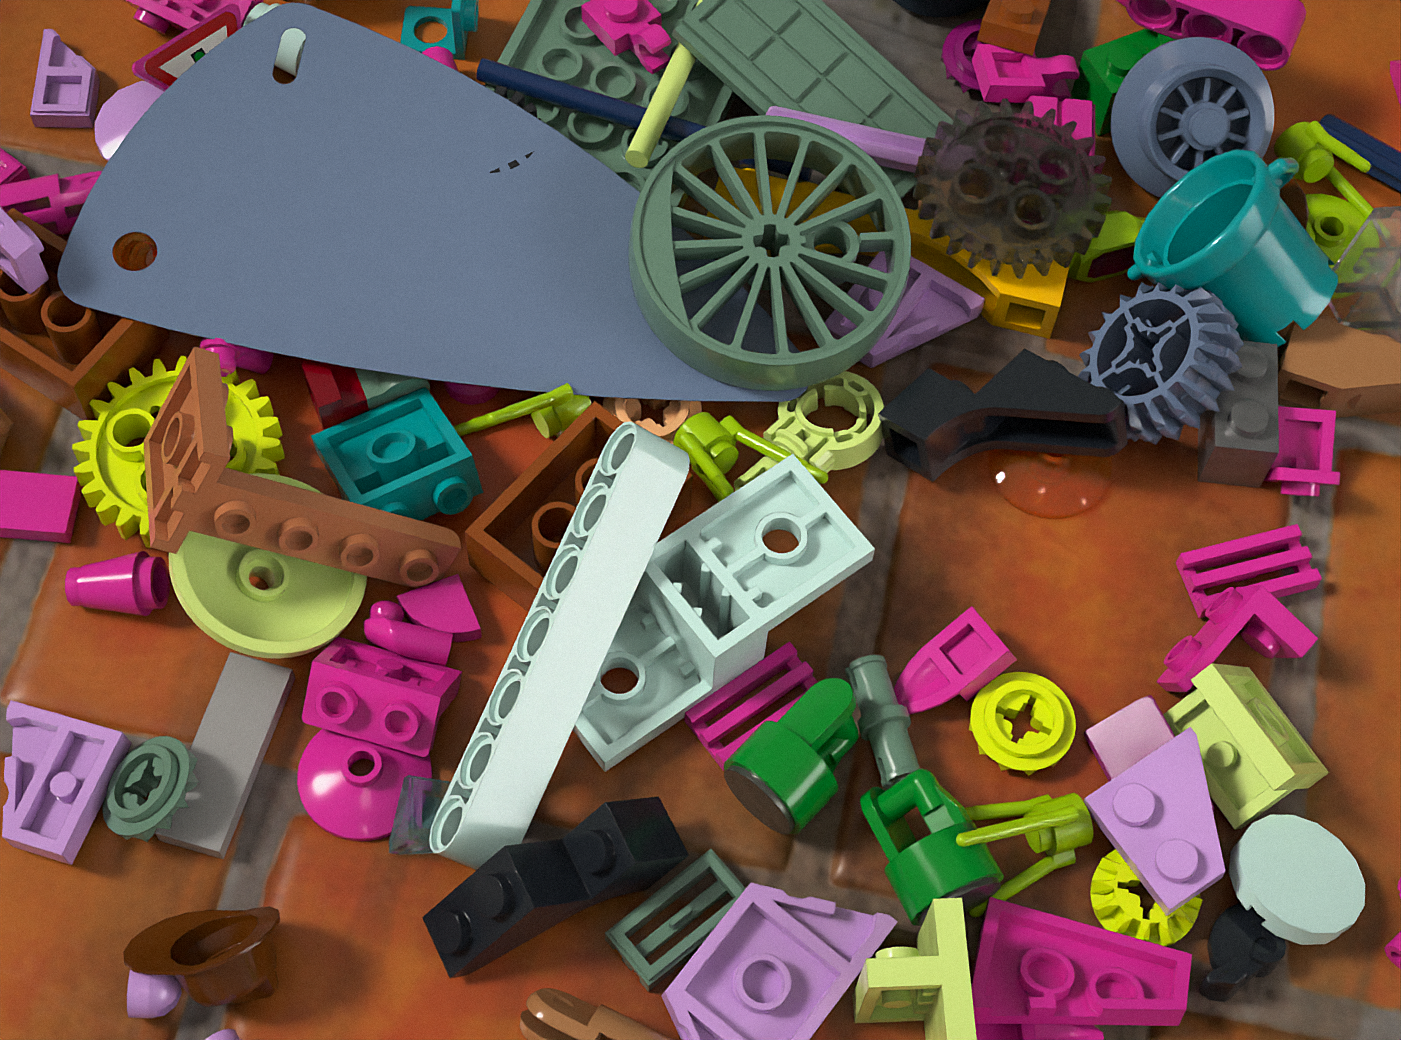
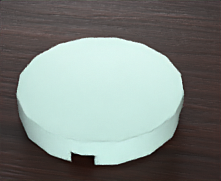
M1268 815L1253 822L1230 852L1229 875L1237 898L1247 911L1253 907L1265 919L1261 925L1278 937L1301 945L1326 944L1348 930L1355 923L1365 906V882L1356 859L1340 839L1318 823L1296 815Z

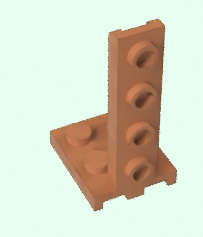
M193 347L143 441L150 548L177 554L188 532L193 531L416 589L443 578L461 550L460 539L454 531L442 526L225 468L230 460V450L233 442V428L226 424L225 415L229 393L228 385L222 382L219 354Z

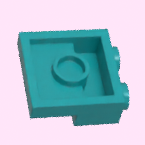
M426 386L311 436L317 454L337 486L342 500L416 520H423L438 512L448 515L457 514L469 506L474 496L483 493L473 455Z

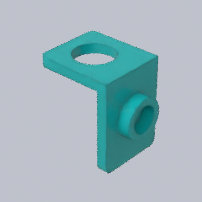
M452 0L451 8L406 7L400 43L420 53L430 47H444L452 53L453 59L465 60L468 31L476 32L478 27L479 0ZM438 22L445 26L447 34L438 42L425 43L415 36V30L423 23Z

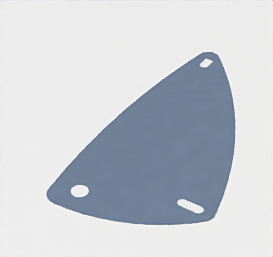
M303 3L282 4L240 28L186 70L150 106L116 149L91 189L72 228L58 266L57 278L61 290L72 302L81 306L169 330L208 339L221 338L226 343L345 367L429 380L535 392H550L568 383L573 390V395L633 399L785 402L800 397L808 388L807 386L790 390L768 391L737 387L710 378L681 361L653 333L640 311L633 292L628 263V244L632 215L640 195L638 190L564 135L464 74L364 26ZM296 28L301 30L306 36L297 76L291 83L281 84L275 81L272 76L281 37L286 30ZM533 152L529 158L525 157V155ZM514 160L520 164L512 169L508 165V163ZM497 168L500 169V172L490 173ZM672 226L673 241L694 240L685 230ZM132 232H140L150 236L157 246V256L154 262L147 268L139 271L123 269L113 258V247L116 241L123 235ZM716 260L675 261L677 277ZM731 274L681 295L688 320L692 319L732 277ZM742 287L701 331L722 343L731 344L749 293ZM756 302L741 348L753 352L776 354L772 318ZM787 337L788 350L791 353L800 352Z

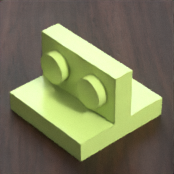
M1211 663L1191 679L1197 689L1163 714L1175 737L1189 727L1197 734L1209 795L1234 829H1242L1293 790L1309 788L1329 773L1249 667Z
M962 898L933 899L916 938L917 949L913 947H891L876 952V958H866L852 995L854 1023L924 1021L926 1040H977Z

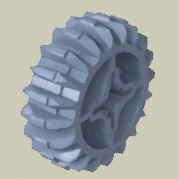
M1159 282L1156 287L1141 283L1136 297L1120 295V307L1113 313L1102 312L1105 323L1100 330L1087 332L1093 346L1079 354L1086 368L1079 373L1078 377L1096 387L1103 386L1108 388L1119 399L1124 401L1127 439L1135 442L1138 439H1142L1155 445L1163 435L1166 438L1170 437L1179 440L1183 425L1186 424L1189 427L1200 429V415L1206 410L1220 412L1216 398L1221 392L1234 390L1228 374L1243 367L1238 359V355L1235 353L1240 350L1244 343L1236 331L1239 324L1234 320V315L1222 305V300L1210 290L1205 291L1202 287L1196 290H1185L1178 285L1169 290Z

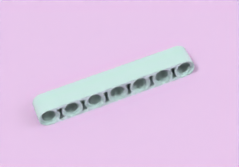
M631 421L620 425L609 437L431 826L429 843L433 853L477 870L504 846L522 843L687 477L690 464L688 453Z

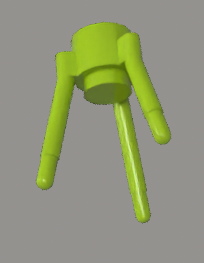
M1318 121L1296 123L1279 136L1274 145V153L1278 157L1277 159L1291 157L1298 162L1299 170L1294 176L1296 179H1304L1307 183H1313L1326 177L1386 240L1391 241L1395 238L1394 230L1333 166L1334 158L1332 155L1335 154L1361 172H1368L1370 170L1371 164L1369 161L1329 135ZM1308 217L1306 231L1315 240L1316 237Z
M565 383L550 392H541L536 397L473 418L470 421L453 427L461 437L531 413L534 424L545 438L553 435L559 437L592 403L589 396L573 395L571 386Z
M708 412L697 413L687 419L680 426L673 440L675 446L688 453L692 470L706 483L718 502L734 493L733 487L727 481L724 474L734 466L738 459L739 452L735 447L737 441L777 462H781L792 454L745 429L731 415L718 422ZM796 456L818 483L824 484L828 481V474L825 471Z
M1073 792L1054 799L1046 794L1024 801L964 807L971 820L975 821L1023 816V818L963 832L956 837V843L961 847L1025 834L1034 852H1046L1047 856L1002 884L1000 889L992 896L993 898L1006 901L1053 870L1076 863L1074 849L1091 844L1093 840V825L1089 811L1078 794ZM988 900L970 910L969 914L972 917H979L984 914Z

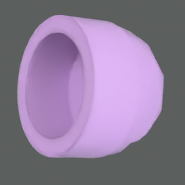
M130 969L127 989V1013L129 1018L151 1019L161 1017L176 1007L181 996V985L172 975H149L133 972Z

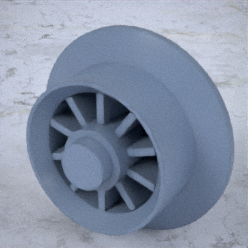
M1208 37L1176 39L1156 47L1143 56L1123 79L1115 96L1111 113V136L1119 162L1127 174L1139 186L1160 198L1185 174L1214 156L1239 149L1255 151L1263 158L1269 146L1274 127L1273 97L1262 70L1239 48L1224 41Z

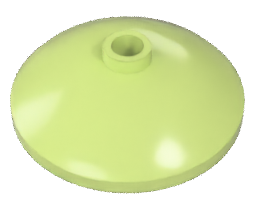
M264 473L251 474L323 494L310 485L289 477ZM193 531L188 532L177 554L169 552L171 582L175 594L187 615L201 630L217 642L240 653L255 657L290 658L305 655L327 645L347 627L361 605L367 584V576ZM249 578H262L267 583L269 589L260 590L250 583Z

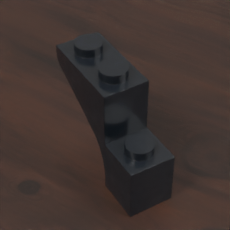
M1025 348L976 394L963 382L949 380L928 368L878 413L879 420L882 423V434L887 455L932 482L960 460L987 450L1009 449L1110 457L1120 452L1128 444L1123 400L1119 399L1108 388L1103 386L1096 387L1070 373L1059 362L1046 360Z
M659 796L605 802L562 839L504 846L422 918L449 978L461 977L482 968L588 907L621 895L646 891L687 858L689 854Z

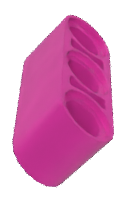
M1127 0L1126 10L1130 18L1138 25L1173 39L1208 37L1224 41L1242 50L1264 71L1278 70L1285 66L1306 19V10L1300 0Z

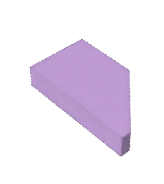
M44 29L30 112L35 127L93 128L100 84L97 71L82 56L76 55L67 47L53 29Z

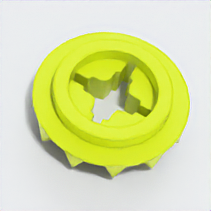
M1011 672L997 676L977 693L971 708L969 730L973 732L978 743L979 754L988 755L998 763L1001 771L1014 769L1024 771L1030 776L1037 770L1049 766L1054 768L1067 753L1075 736L1076 719L1069 699L1053 682L1033 673ZM1027 703L1031 704L1033 707L1030 712L1032 716L1030 726L1038 730L1039 733L1027 731L1023 739L1019 738L1018 742L1015 743L1011 741L1013 735L1010 734L1013 724L1004 719V717L1015 719L1020 711L1024 712Z
M1116 849L1103 857L1093 875L1090 895L1094 913L1104 929L1166 947L1176 943L1190 931L1197 919L1203 901L1200 894L1168 916L1165 915L1155 901L1147 914V919H1143L1144 908L1140 907V897L1129 893V890L1126 889L1127 886H1138L1140 880Z

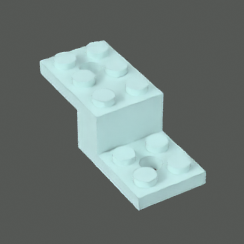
M791 454L656 544L573 727V732L604 772L684 718L685 712L763 660L768 631L873 560L875 548L794 454ZM786 530L797 538L799 545L791 552L776 553L764 545L762 538L770 531ZM619 667L629 669L637 676L638 683L631 691L624 694L610 692L601 683V679L607 671Z

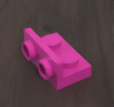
M337 637L312 661L302 720L304 723L425 757L433 749L439 717L458 694L462 671L406 658L388 650Z

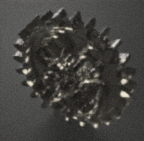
M1002 99L999 111L992 113L983 101H979L974 118L960 108L956 110L952 125L944 121L938 123L935 137L926 138L922 155L918 158L914 174L917 180L913 192V198L922 200L918 217L923 220L934 219L929 234L931 239L947 235L950 237L946 251L949 256L958 253L962 249L970 252L967 267L971 269L982 259L990 261L992 276L997 277L1003 264H1010L1017 279H1022L1027 264H1033L1042 276L1048 274L1053 259L1062 267L1067 268L1075 252L1085 255L1092 239L1098 238L1112 202V198L1107 196L1112 183V177L1101 174L1106 158L1099 155L1089 156L1094 139L1086 137L1075 140L1073 134L1077 123L1074 120L1062 127L1055 125V109L1051 108L1042 118L1034 116V107L1031 101L1025 103L1021 113L1013 112L1008 99ZM967 195L977 197L978 199L968 197ZM1022 220L1031 222L1032 224L1025 223Z

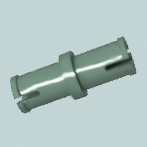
M868 655L852 661L849 664L850 667H846L845 672L847 679L850 680L861 713V717L857 722L861 738L870 741L882 778L881 784L883 790L886 791L913 771L922 768L919 767L907 731L911 724V719L907 707L898 704L887 671L885 657L881 655Z

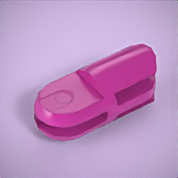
M102 171L60 178V175L57 173L0 185V207L6 213L11 208H14L58 236L71 233L79 213Z

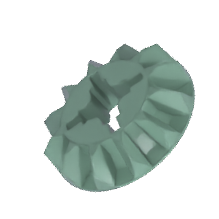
M170 736L155 737L135 747L117 766L109 781L106 797L102 805L103 817L107 826L126 840L135 837L146 842L154 835L157 828L170 830L172 817L176 811L181 808H189L185 801L186 793L195 788L199 783V780L192 772L195 769L198 758L186 748L185 744ZM150 793L149 796H148V800H145V799L142 798V797H146L147 794Z

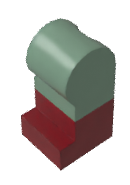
M314 360L301 361L307 389L323 430L425 386L430 391L428 379L345 367Z

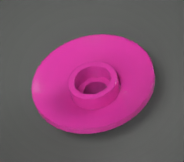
M321 729L308 743L300 759L297 773L298 792L310 818L329 834L350 841L363 842L382 839L406 827L415 819L425 805L432 785L430 756L428 754L425 757ZM369 759L375 763L374 769L366 776H355L350 772L351 766L358 760Z

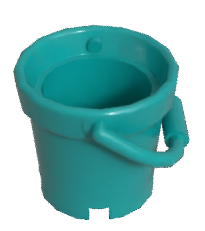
M1239 149L1208 159L1185 174L1165 192L1147 215L1135 239L1133 254L1135 264L1127 272L1128 278L1133 281L1147 278L1153 284L1157 285L1159 282L1169 290L1175 285L1185 290H1196L1201 287L1205 291L1210 290L1222 300V305L1234 315V320L1239 324L1236 331L1239 333L1242 341L1277 344V347L1286 343L1277 332L1288 326L1293 320L1304 331L1329 304L1338 284V275L1329 266L1335 264L1314 242L1280 197V189L1298 172V162L1290 157L1277 159L1270 165H1267L1257 152Z

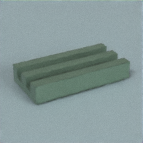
M710 849L606 931L605 940L613 950L616 949L620 953L622 961L630 971L634 970L640 978V983L649 992L694 955L746 888L715 852ZM709 873L715 876L717 881L638 945L634 946L628 939ZM727 893L733 897V900L652 965L647 962L646 958Z

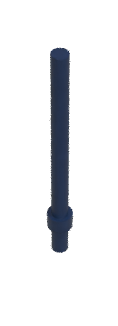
M486 58L481 59L477 69L476 79L478 81L494 86L507 87V90L517 91L529 97L636 130L647 108ZM670 115L660 137L679 143L707 126ZM754 159L737 160L739 161V168L755 169ZM767 159L769 171L789 177L794 163ZM803 166L798 180L809 182L813 169Z

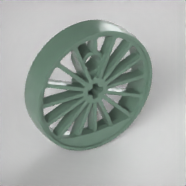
M770 115L739 117L715 123L693 133L674 146L654 167L640 192L632 215L628 244L629 272L637 304L647 324L664 346L685 364L710 378L737 387L768 391L797 389L826 381L846 371L867 355L883 336L896 315L907 285L911 260V235L906 211L897 190L881 167L860 147L830 129L796 118ZM754 159L760 212L732 166L731 161ZM767 159L794 163L775 215L772 211ZM715 167L739 210L695 177V175ZM802 167L811 168L827 176L788 218H785ZM838 185L845 188L856 199L804 222ZM678 188L682 189L720 220L671 205V194ZM868 214L878 232L860 233L858 237L855 230L847 223ZM672 226L711 239L673 241ZM821 244H831L838 247L844 256L842 258L816 251L815 247ZM766 250H770L772 257L767 256ZM884 251L887 273L855 263L858 253ZM718 259L677 277L675 261ZM736 272L698 313L688 320L681 295ZM848 281L882 292L883 297L873 311H868L837 286ZM746 282L752 286L731 344L722 343L701 331ZM802 284L854 323L857 328L840 339L833 338ZM782 286L788 292L819 348L798 353H791L788 350ZM760 290H769L776 354L751 352L741 348Z

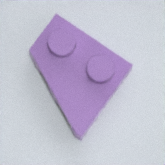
M11 700L7 707L6 720L13 727L12 756L5 757L4 783L8 787L9 795L7 802L3 806L2 837L12 847L72 865L106 797L109 781L117 766L125 758L132 743L123 732Z
M1191 727L1084 798V803L1090 816L1166 916L1223 877L1225 866L1197 734Z

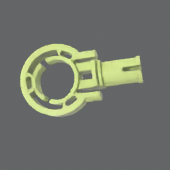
M844 371L826 381L808 386L807 390L794 400L779 402L778 420L763 433V438L804 459L826 473L830 470L850 468L872 456L882 442V423L879 420L878 413L884 408L883 400L878 390L868 380L857 374ZM824 398L825 406H842L845 410L857 416L858 419L856 424L849 430L834 432L833 428H822L810 423L806 416L810 412L816 411L818 409V399ZM866 414H870L872 417V421L868 427ZM764 456L746 473L734 481L735 491L779 462Z

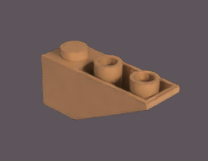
M1319 315L1304 331L1293 320L1284 338L1286 343L1281 345L1278 355L1279 405L1294 408L1336 411V418L1401 412V343L1386 335L1371 334L1340 324L1336 320L1324 315Z

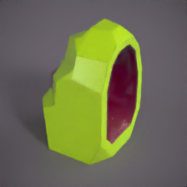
M1086 207L1058 216L1053 231L1055 243L1073 248L1068 278L1095 282L1128 272V269L1135 264L1133 260L1135 239L1146 218L1135 217L1126 211L1101 210L1098 207Z

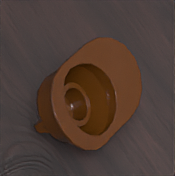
M268 906L248 910L194 911L166 918L146 928L131 939L123 951L124 964L137 973L172 975L192 1000L204 1007H215L227 1003L237 1004L267 998L278 989V979L275 971L276 952L271 933L280 922V912L278 909Z

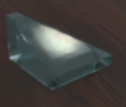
M411 775L404 778L389 839V853L399 855L433 853L429 843L430 830L451 783L450 781Z

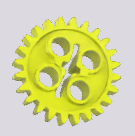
M180 356L175 371H166L161 360L154 359L153 375L146 378L134 367L130 368L129 376L132 385L127 388L112 381L107 383L113 399L110 403L94 399L90 401L89 404L97 420L79 421L77 426L85 441L72 444V450L78 463H80L73 470L80 486H84L81 492L89 508L96 507L95 510L104 526L116 521L115 525L121 538L125 540L140 529V535L147 548H150L144 442L134 447L125 446L134 439L146 437L155 420L152 414L160 411L187 360L186 356ZM235 370L232 374L222 377V382L226 383L229 389L225 415L226 424L233 428L230 456L234 457L227 463L225 468L247 474L264 473L280 475L277 464L274 462L284 459L285 454L281 440L278 439L283 436L278 417H272L274 412L269 397H259L256 382L253 379H249L240 384L237 371Z

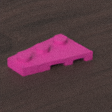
M989 897L983 914L971 974L975 1024L1179 1026L1187 1008L1192 954Z

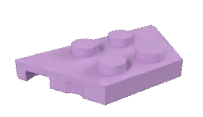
M750 883L661 997L681 1040H810L861 972L866 958L873 956L898 921L887 914L877 912L874 915L835 907L836 902L810 896L801 899L788 896L781 889Z

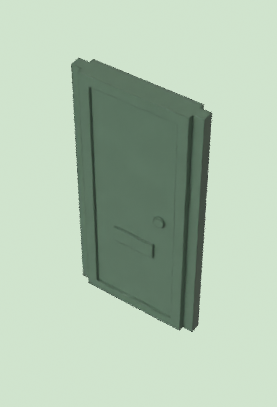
M703 0L672 32V36L759 115H765L771 106H778L954 145L966 132L822 0ZM880 166L894 185L901 200L925 176ZM838 185L845 194L851 195L845 188Z

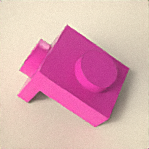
M1278 406L1279 453L1263 481L1281 482V494L1319 497L1320 486L1339 485L1340 472L1332 471L1336 411Z

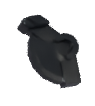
M1241 902L1228 907L1211 927L1207 949L1210 965L1213 970L1206 975L1198 989L1199 993L1208 1000L1226 1002L1237 993L1240 987L1252 978L1270 975L1285 954L1286 944L1284 938L1274 935L1261 924L1265 919L1253 907L1247 911Z

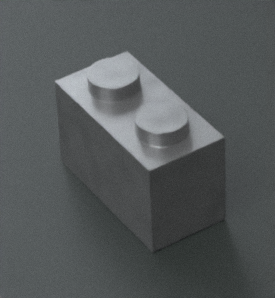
M1243 341L1244 345L1235 353L1238 355V359L1243 367L1228 374L1234 390L1221 392L1216 398L1220 412L1206 410L1200 415V429H1198V481L1259 488L1279 453L1277 344Z

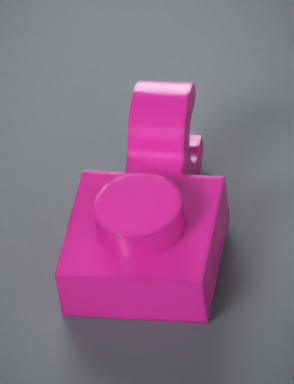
M590 0L581 5L582 21L614 56L630 49L644 68L651 74L667 67L671 58L663 51V48L671 44V38L662 28L661 14L648 0Z
M978 44L972 58V64L984 102L1025 103V100L1031 95L1056 97L1059 102H1063L1066 98L1070 99L1071 96L1065 79H1078L1080 75L1075 58L1069 55L1036 58L1035 52L1031 56L991 44Z

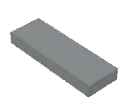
M230 652L189 750L198 758L195 769L192 772L199 780V783L195 788L186 793L185 801L189 808H181L176 811L172 817L170 830L157 828L155 834L159 841L224 859L295 681L293 669Z

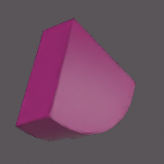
M458 574L397 596L399 606L404 610V615L411 624L452 633V641L466 642L482 638L480 625Z

